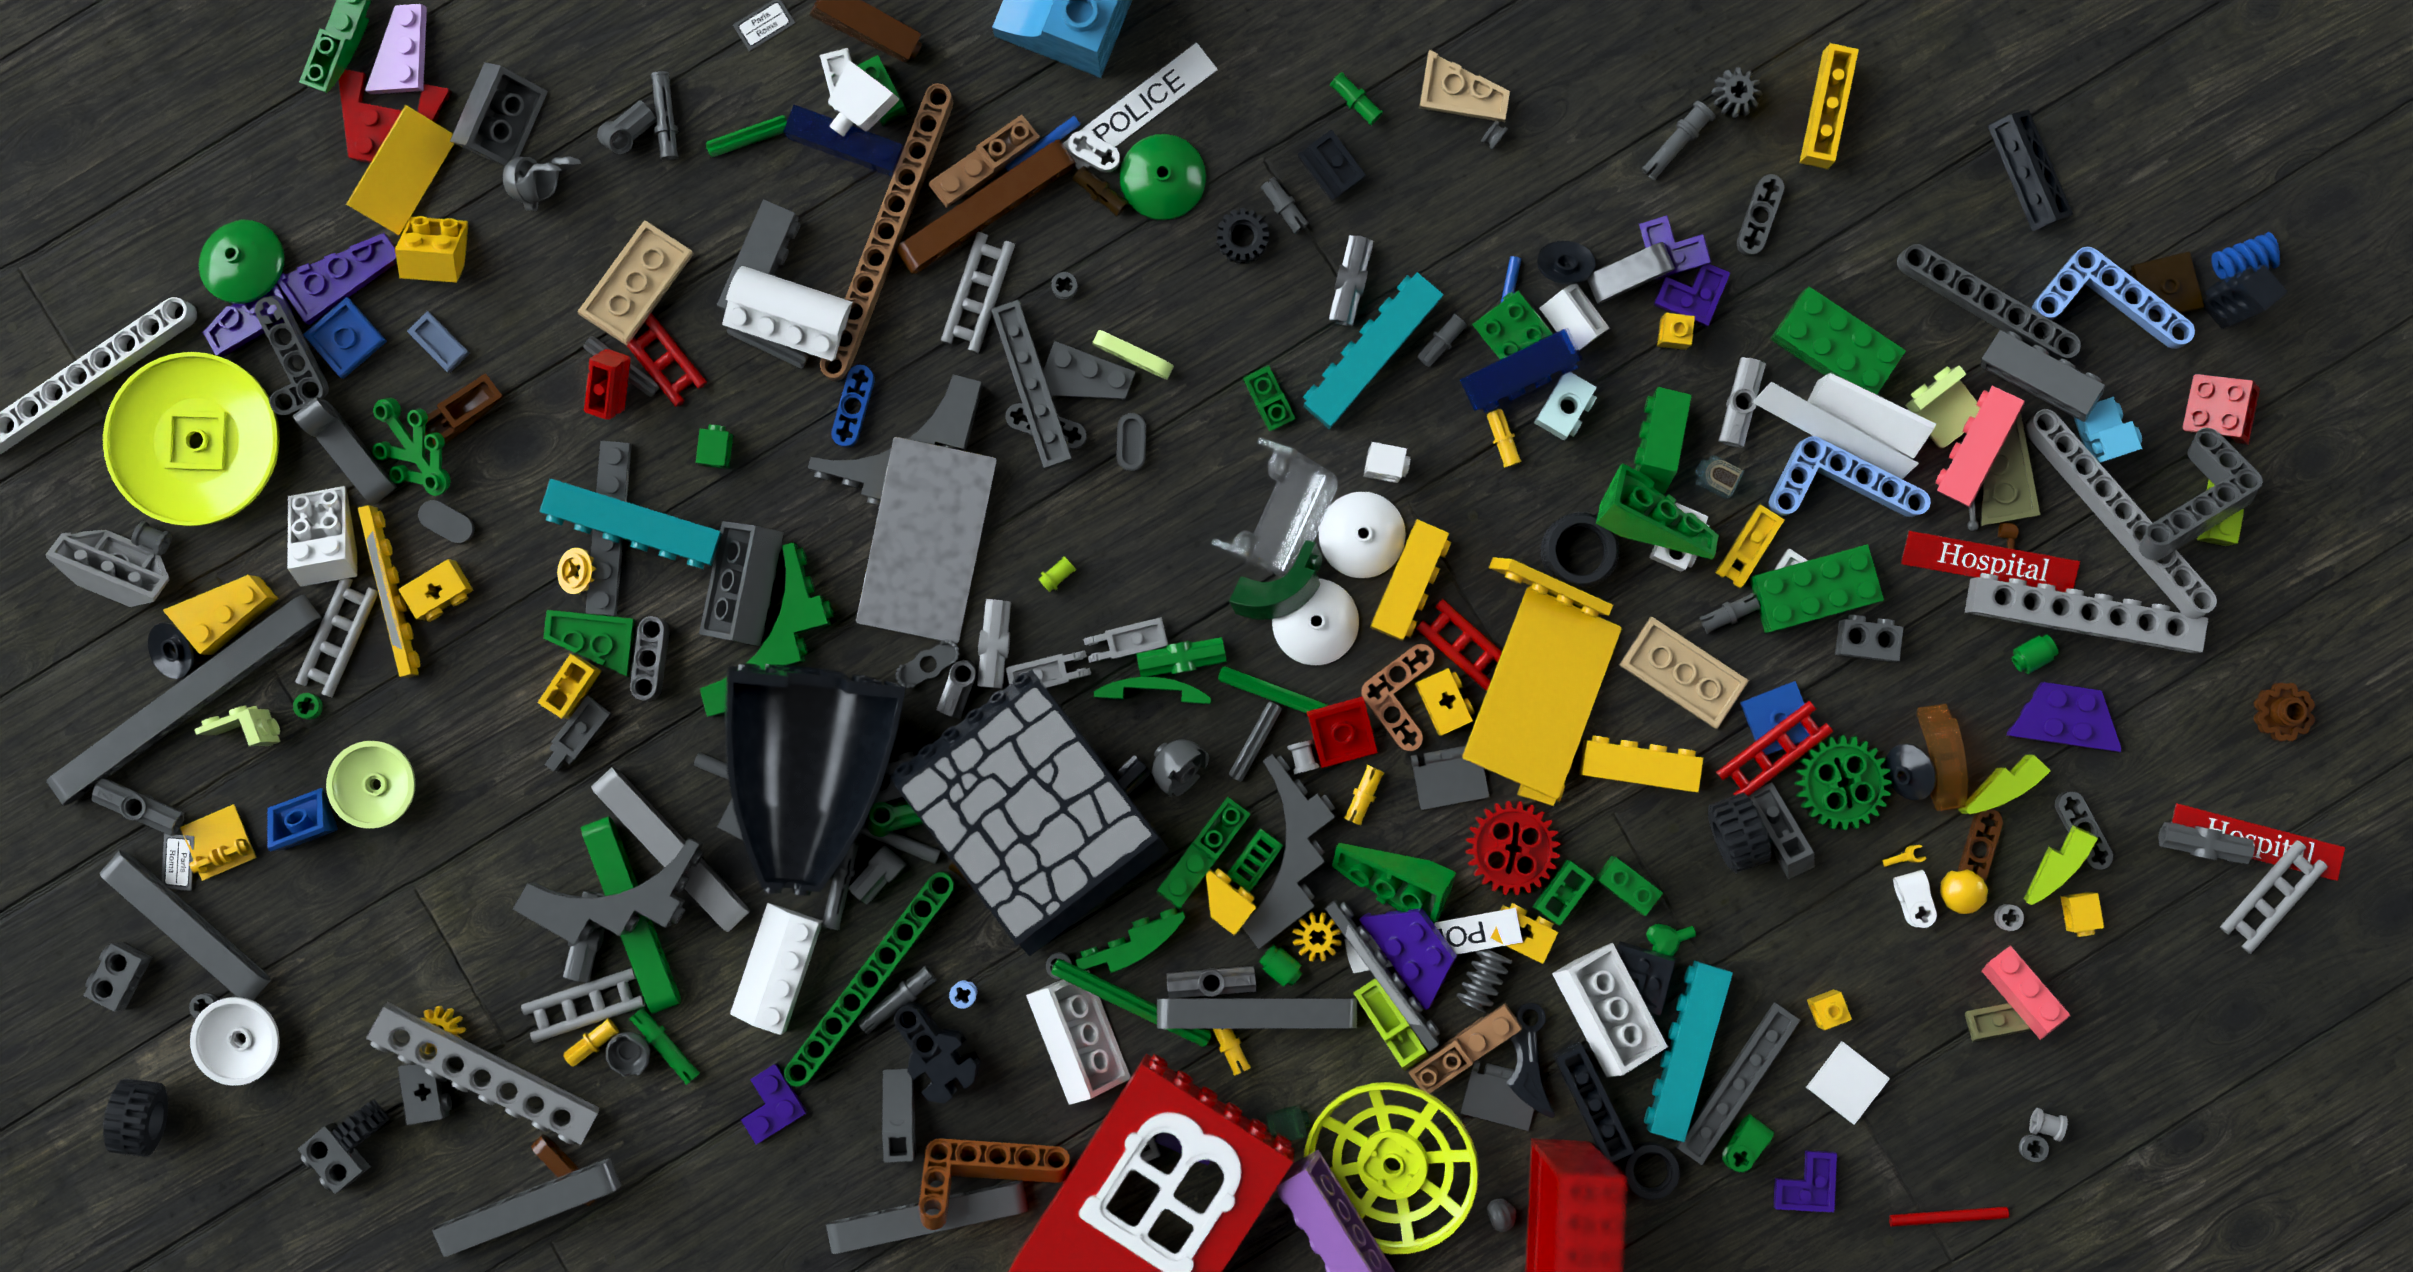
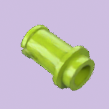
M1063 556L1046 573L1042 572V576L1038 580L1049 592L1053 589L1056 591L1058 589L1056 586L1073 571H1076V569Z

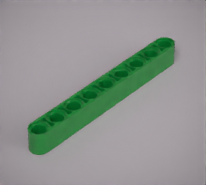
M943 871L932 875L788 1063L784 1075L789 1084L799 1087L805 1085L813 1078L953 894L956 888V881L952 874ZM938 877H944L948 880L949 889L946 893H940L935 889L934 882ZM925 900L931 904L932 910L930 915L922 916L918 913L917 904L919 901ZM902 924L912 926L914 935L911 939H904L900 936L899 928ZM890 947L895 951L896 959L894 962L888 963L882 959L881 952L883 948ZM866 971H874L877 974L878 982L875 986H869L865 983L864 974ZM849 994H855L859 997L860 1006L858 1009H851L847 1006L846 998ZM836 1017L842 1022L841 1032L837 1033L829 1029L828 1021L830 1018ZM813 1041H819L824 1045L823 1055L817 1056L812 1053L810 1047ZM800 1064L806 1068L807 1075L804 1079H798L794 1076V1065Z

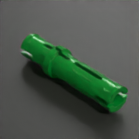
M644 1007L629 1018L646 1037L645 1040L648 1045L652 1044L684 1081L685 1085L701 1073L664 1032L666 1030L663 1025L659 1026Z

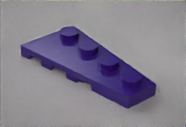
M382 233L352 245L346 251L338 254L332 253L325 256L321 261L311 265L307 263L297 267V270L288 274L282 273L277 283L304 322L310 325L333 309L343 299L350 297L397 263L396 247L388 235Z

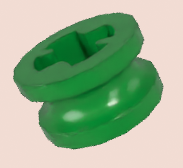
M302 693L293 702L295 714L307 720L317 718L323 709L321 699L311 693ZM311 698L312 701L310 703L315 704L314 710H308L307 714H304L306 710L301 708L302 702L307 703L308 699Z

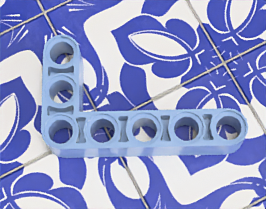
M2092 247L2079 249L2032 305L2034 311L2052 321L2064 310L2083 285L2086 284L2169 348H2180L2190 342L2195 335L2194 325L2187 318ZM2079 256L2088 257L2091 261V267L2088 269L2081 267L2078 262ZM2102 274L2111 275L2114 279V285H2105L2102 282ZM2066 278L2070 280L2073 285L2072 291L2063 290L2060 286V279ZM2127 291L2136 294L2137 304H2130L2126 301L2125 293ZM2042 301H2049L2053 304L2054 312L2052 314L2045 313L2042 310ZM2150 309H2155L2160 313V322H2154L2149 318L2148 313ZM2173 327L2182 329L2184 332L2183 340H2177L2173 337Z
M1815 436L1808 437L1795 446L1768 502L1770 510L1778 516H1786L1795 512L1799 508L1816 472L1907 517H1915L1925 513L1931 503L1928 493ZM1806 444H1812L1815 447L1816 455L1814 458H1809L1804 453V446ZM1832 457H1837L1841 460L1842 468L1840 471H1835L1830 466ZM1793 469L1802 472L1803 482L1801 484H1797L1792 480L1791 473ZM1858 470H1863L1868 475L1866 484H1861L1856 479ZM1885 482L1892 485L1894 489L1892 497H1887L1882 492ZM1780 495H1785L1790 499L1791 504L1788 510L1782 509L1779 506L1778 499ZM1911 495L1919 500L1920 505L1917 511L1911 509L1908 504Z

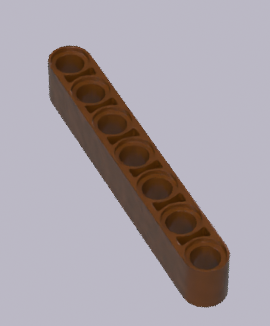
M1060 139L1051 142L905 240L896 248V252L911 274L922 271L977 234V232H980L1075 167V160Z

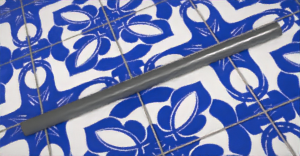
M700 752L697 754L694 766L728 779L727 763ZM867 820L859 832L862 835L933 864H936L941 852L938 849L894 831H891L884 837H876L868 831Z

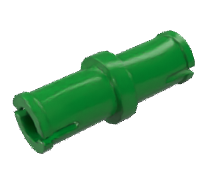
M1343 72L1332 80L1330 87H1333L1347 101L1346 105L1350 109L1354 108L1370 126L1382 116L1383 111L1365 96L1367 92L1362 88L1358 89Z

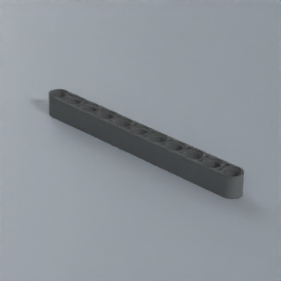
M305 594L292 599L50 776L46 783L63 806L78 800L92 790L100 782L101 778L107 779L316 626L322 620V617Z

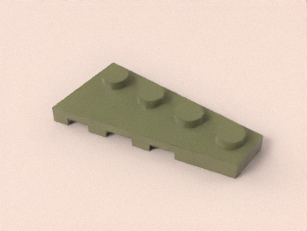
M2021 412L1983 482L1980 526L2040 515Z

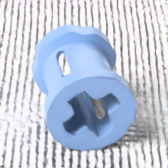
M962 980L951 988L949 998L955 1007L965 1009L976 1001L978 990L973 982ZM959 987L963 990H970L971 993L968 995L969 1001H966L964 998L960 1000L957 998V994L960 992Z

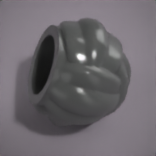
M1504 1199L1492 1200L1486 1210L1494 1230L1499 1232L1510 1230L1516 1220L1515 1207Z

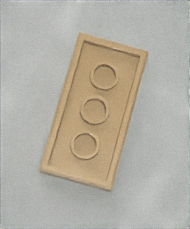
M644 220L577 311L578 314L623 344L628 345L693 256V251Z
M1653 617L1649 618L1619 666L1715 729H1718L1749 681Z

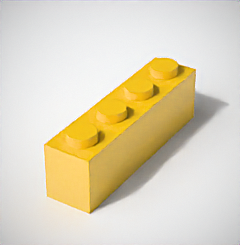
M1830 43L1823 51L1800 163L1828 169L1835 162L1859 49Z
M1418 519L1415 521L1370 628L1400 641H1403L1405 636L1411 637L1417 621L1412 620L1417 609L1422 611L1428 595L1424 593L1428 582L1434 584L1440 568L1435 566L1439 556L1445 558L1451 541L1447 540L1448 532Z
M1593 735L1591 741L1584 740L1579 775L1699 792L1703 758L1695 757L1696 751L1678 749V754L1668 753L1666 746L1650 744L1649 749L1638 748V742L1621 740L1620 745L1609 744L1610 738Z

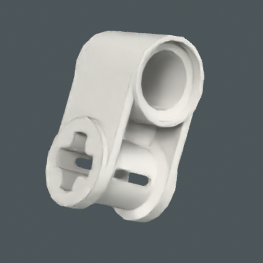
M1919 870L1894 877V888L1907 923L1920 928L1931 926L1935 922L1937 915L1925 872ZM1919 909L1926 911V915L1922 916V920L1915 918V914L1919 912Z

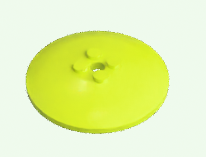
M182 352L170 354L146 364L131 375L121 386L111 402L106 415L103 431V450L106 465L113 482L134 507L162 522L181 526H202L223 521L237 514L252 503L261 493L276 465L280 443L279 425L276 413L270 406L269 396L249 372L239 365L216 355L200 352ZM200 433L203 437L202 445L193 449L190 445V438L193 434Z

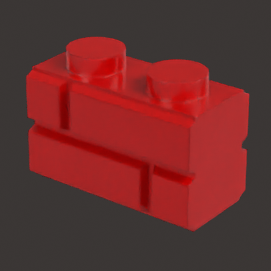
M604 349L589 359L588 370L590 372L587 377L585 413L610 420L616 414L625 410L631 357L610 349Z

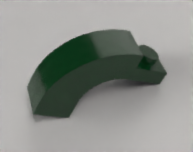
M1305 540L1293 567L1280 579L1271 582H1259L1241 576L1229 600L1235 614L1251 619L1268 620L1288 615L1306 604L1321 584L1316 572L1321 566L1322 555L1316 542Z

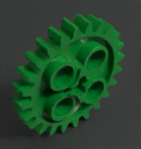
M1839 736L1838 743L1836 744L1833 737H1828L1827 746L1820 742L1817 744V752L1813 749L1808 751L1811 757L1810 760L1800 759V762L1806 767L1804 770H1796L1797 774L1803 776L1802 780L1794 782L1797 786H1803V790L1798 792L1796 796L1806 798L1801 807L1812 808L1809 812V817L1820 815L1818 824L1823 825L1829 820V828L1835 829L1839 822L1841 830H1847L1850 822L1851 826L1857 829L1859 828V819L1863 823L1869 824L1868 814L1876 817L1879 816L1876 806L1886 807L1881 797L1891 795L1890 792L1884 790V785L1892 784V781L1884 779L1883 775L1890 772V769H1881L1880 765L1885 761V758L1875 759L1874 756L1878 749L1873 748L1867 751V741H1863L1857 746V737H1851L1847 744L1846 737ZM1851 757H1855L1859 762L1858 770L1854 773H1851L1847 768V762ZM1835 758L1839 759V769L1835 765ZM1823 765H1827L1831 770V776L1826 781L1822 780L1819 776V769ZM1842 778L1848 779V784H1845L1844 787H1838V782ZM1859 785H1863L1867 790V796L1862 801H1859L1855 796V790ZM1831 793H1835L1839 797V804L1834 809H1831L1827 804V798ZM1847 796L1852 803L1851 808L1847 806Z

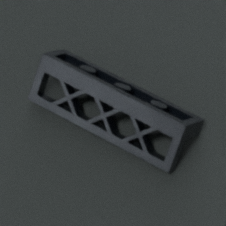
M2029 109L2012 113L1988 125L2032 231L2072 216L2073 212Z

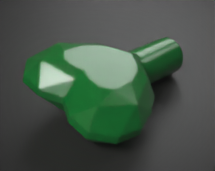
M1654 924L1648 928L1646 936L1653 945L1652 951L1673 957L1679 948L1680 942L1696 937L1693 926L1676 931L1667 925Z

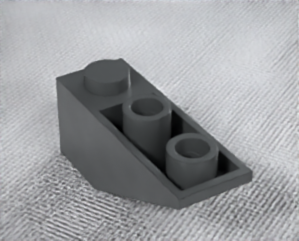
M908 1068L883 1070L882 1137L884 1163L914 1161L917 1157L913 1079L907 1072Z

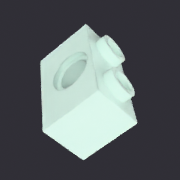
M1566 370L1534 423L1562 440H1565L1568 435L1574 437L1582 424V421L1578 420L1583 410L1589 412L1597 399L1593 395L1597 387ZM1561 401H1572L1575 406L1574 413H1564L1561 409Z

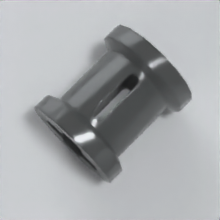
M141 521L133 532L131 542L136 546H146L154 550V554L161 556L170 546L172 533L168 531L161 532L150 527L148 522Z

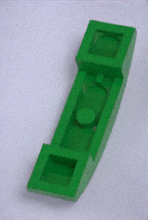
M1158 677L1123 679L1094 691L1095 698L1124 699V688L1182 691V703H1211V698L1195 687L1176 680Z

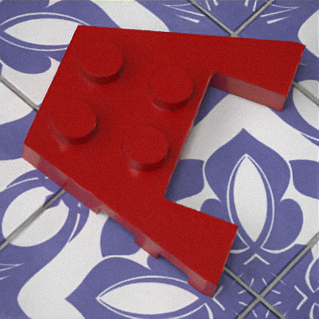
M344 70L339 78L348 157L352 160L371 163L402 110L362 103L367 75L362 72ZM424 84L417 112L436 122L445 100L448 101L451 96V91L448 88Z

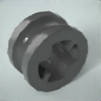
M1496 120L1485 133L1481 142H1488L1490 144L1489 148L1493 149L1508 128L1500 127L1499 121Z
M1068 272L1056 274L1051 283L1053 293L1060 299H1070L1077 292L1076 278ZM1069 279L1072 282L1069 283L1072 289L1069 292L1067 290L1059 292L1057 290L1060 288L1059 284H1057L1058 281L1065 282Z
M1056 952L1047 959L1046 971L1052 978L1061 979L1051 973V966L1054 965V963H1051L1052 960L1055 958L1057 960L1064 959L1072 964V960L1067 954Z
M211 993L195 996L189 1006L191 1015L197 1018L203 1011L202 1009L199 1010V1004L204 1003L202 999H205L206 1004H212L219 999Z
M2028 1134L2020 1140L2019 1151L2025 1159L2032 1162H2040L2047 1157L2049 1146L2042 1137ZM2036 1140V1145L2040 1146V1151H2034L2035 1155L2032 1156V1152L2027 1150L2028 1144L2033 1145L2032 1141Z

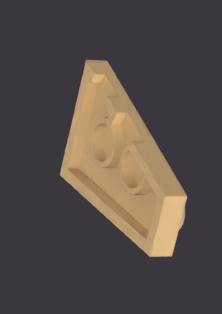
M1431 50L1428 51L1420 109L1505 122L1510 91L1481 76H1476L1461 68L1462 66L1454 62L1451 63L1439 57L1437 53Z

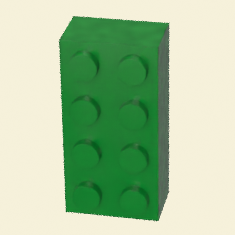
M1809 286L1801 292L1770 339L1824 376L1832 373L1876 395L1906 352V350Z
M1868 544L1749 577L1753 593L1761 608L1758 611L1765 633L1884 601Z

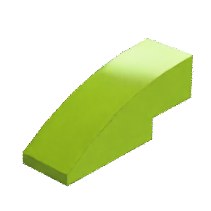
M2025 755L2010 772L2006 768H1997L1958 810L1962 814H1974L2003 805L2031 789L2051 770L2035 755Z
M2072 825L2060 851L2048 847L2024 900L2028 904L2034 905L2062 886L2082 865L2098 838L2094 834Z
M1376 978L1354 992L1357 1000L1404 1071L1429 1056L1404 1016Z

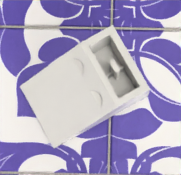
M345 486L288 496V570L300 587L357 576V548Z

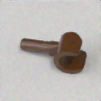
M2001 522L1998 527V537L2006 538L2007 547L2015 549V539L2018 536L2017 526Z

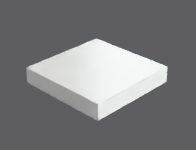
M1841 1041L1806 1088L1855 1125L1890 1078Z

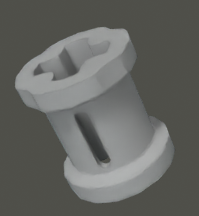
M1312 740L1287 746L1288 750L1292 752L1296 767L1293 770L1294 774L1319 768L1318 763L1314 761L1311 749Z
M2036 1108L2030 1119L2029 1131L2032 1134L2039 1132L2053 1136L2054 1140L2061 1141L2067 1130L2068 1119L2064 1115L2057 1117L2046 1114L2042 1109Z

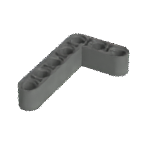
M2200 429L2196 433L2187 452L2189 459L2215 486L2160 518L2147 528L2139 545V551L2146 559L2159 560L2250 505L2263 483L2260 473L2215 429Z

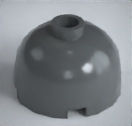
M1178 739L1168 744L1163 743L1154 753L1155 759L1152 765V774L1156 784L1169 797H1172V793L1180 796L1197 782L1200 776L1195 773L1201 766L1206 769L1210 757L1201 746L1193 741Z

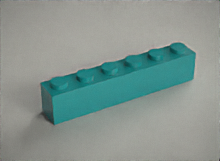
M1418 272L1412 278L1407 275L1397 287L1400 291L1393 300L1388 297L1378 309L1381 315L1375 322L1372 319L1366 322L1359 331L1362 337L1356 344L1351 340L1340 353L1344 358L1338 365L1332 362L1322 374L1325 380L1320 386L1317 387L1314 384L1303 396L1307 400L1303 408L1328 429L1335 424L1442 299L1444 294Z
M551 478L539 511L547 515L545 520L561 526L564 521L574 523V529L587 534H591L592 529L603 532V539L619 543L620 538L632 541L630 545L632 548L647 552L648 547L660 550L658 555L675 561L676 556L688 559L687 565L704 569L705 564L712 566L722 533L718 530Z
M1694 961L1693 966H1688L1684 977V982L1687 983L1685 994H1680L1676 1005V1010L1679 1011L1677 1022H1672L1668 1033V1039H1671L1669 1050H1664L1660 1061V1067H1663L1661 1078H1656L1653 1085L1652 1095L1655 1096L1653 1106H1648L1644 1117V1123L1647 1124L1646 1129L1650 1133L1685 1142L1733 972Z

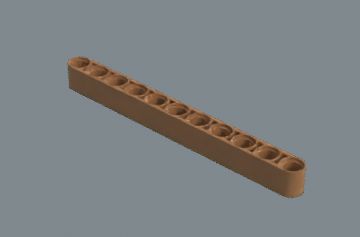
M933 84L925 92L846 294L845 300L852 302L851 309L853 307H861L863 314L857 320H851L848 317L846 328L842 332V335L846 333L851 334L852 342L846 347H838L834 360L841 361V370L836 374L829 373L828 365L832 361L821 358V371L831 381L839 382L844 380L852 367L895 257L896 248L900 244L952 111L953 98L950 90L943 84ZM935 95H946L945 103L942 105L933 104L932 99ZM929 120L936 122V127L933 131L924 132L922 130L924 122ZM923 147L926 149V153L922 158L915 159L911 157L913 149ZM905 174L915 175L913 184L908 186L901 184V179ZM896 200H902L905 202L904 209L897 213L890 210L891 204ZM883 228H894V235L890 239H882L880 232ZM877 253L884 255L882 264L879 266L870 265L872 255ZM865 280H871L874 284L872 290L868 293L859 291L860 284Z

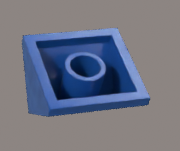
M323 788L267 808L268 849L270 852L286 850L338 830Z

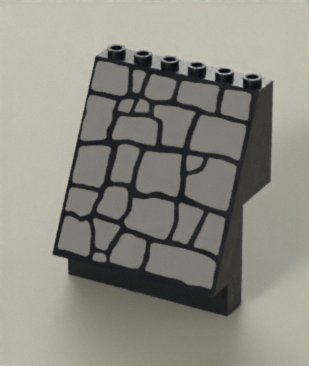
M1032 669L1027 673L1018 675L1013 680V683L1003 691L994 693L986 704L969 712L965 720L957 726L948 728L941 738L933 744L924 746L916 757L909 762L900 764L891 775L896 788L1012 941L1016 946L1020 945L1029 957L1169 851L1158 833L1105 767L1092 746Z

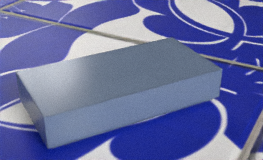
M428 311L407 330L448 373L454 370L470 354Z

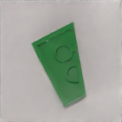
M547 610L543 639L629 677L635 619Z

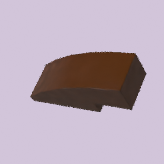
M486 373L439 403L437 405L438 408L428 414L425 436L438 432L444 437L445 444L497 404L503 398L502 394Z

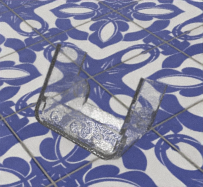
M1259 437L1257 443L1273 452L1268 463V473L1272 479L1277 481L1254 533L1246 530L1241 531L1234 538L1232 545L1217 539H1213L1211 544L1236 558L1276 576L1283 577L1293 567L1305 540L1314 541L1335 495L1338 481L1335 474L1293 448Z

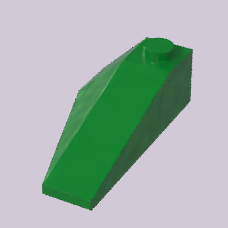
M1622 463L1600 503L1596 524L1624 538L1713 559L1716 554L1719 535L1693 513H1684L1674 504L1675 498L1670 494L1665 497L1653 487L1655 482L1647 475Z
M1338 843L1332 863L1333 868L1357 886H1366L1378 895L1376 900L1384 905L1387 902L1400 912L1423 908L1434 925L1438 922L1456 875L1455 871L1430 860Z

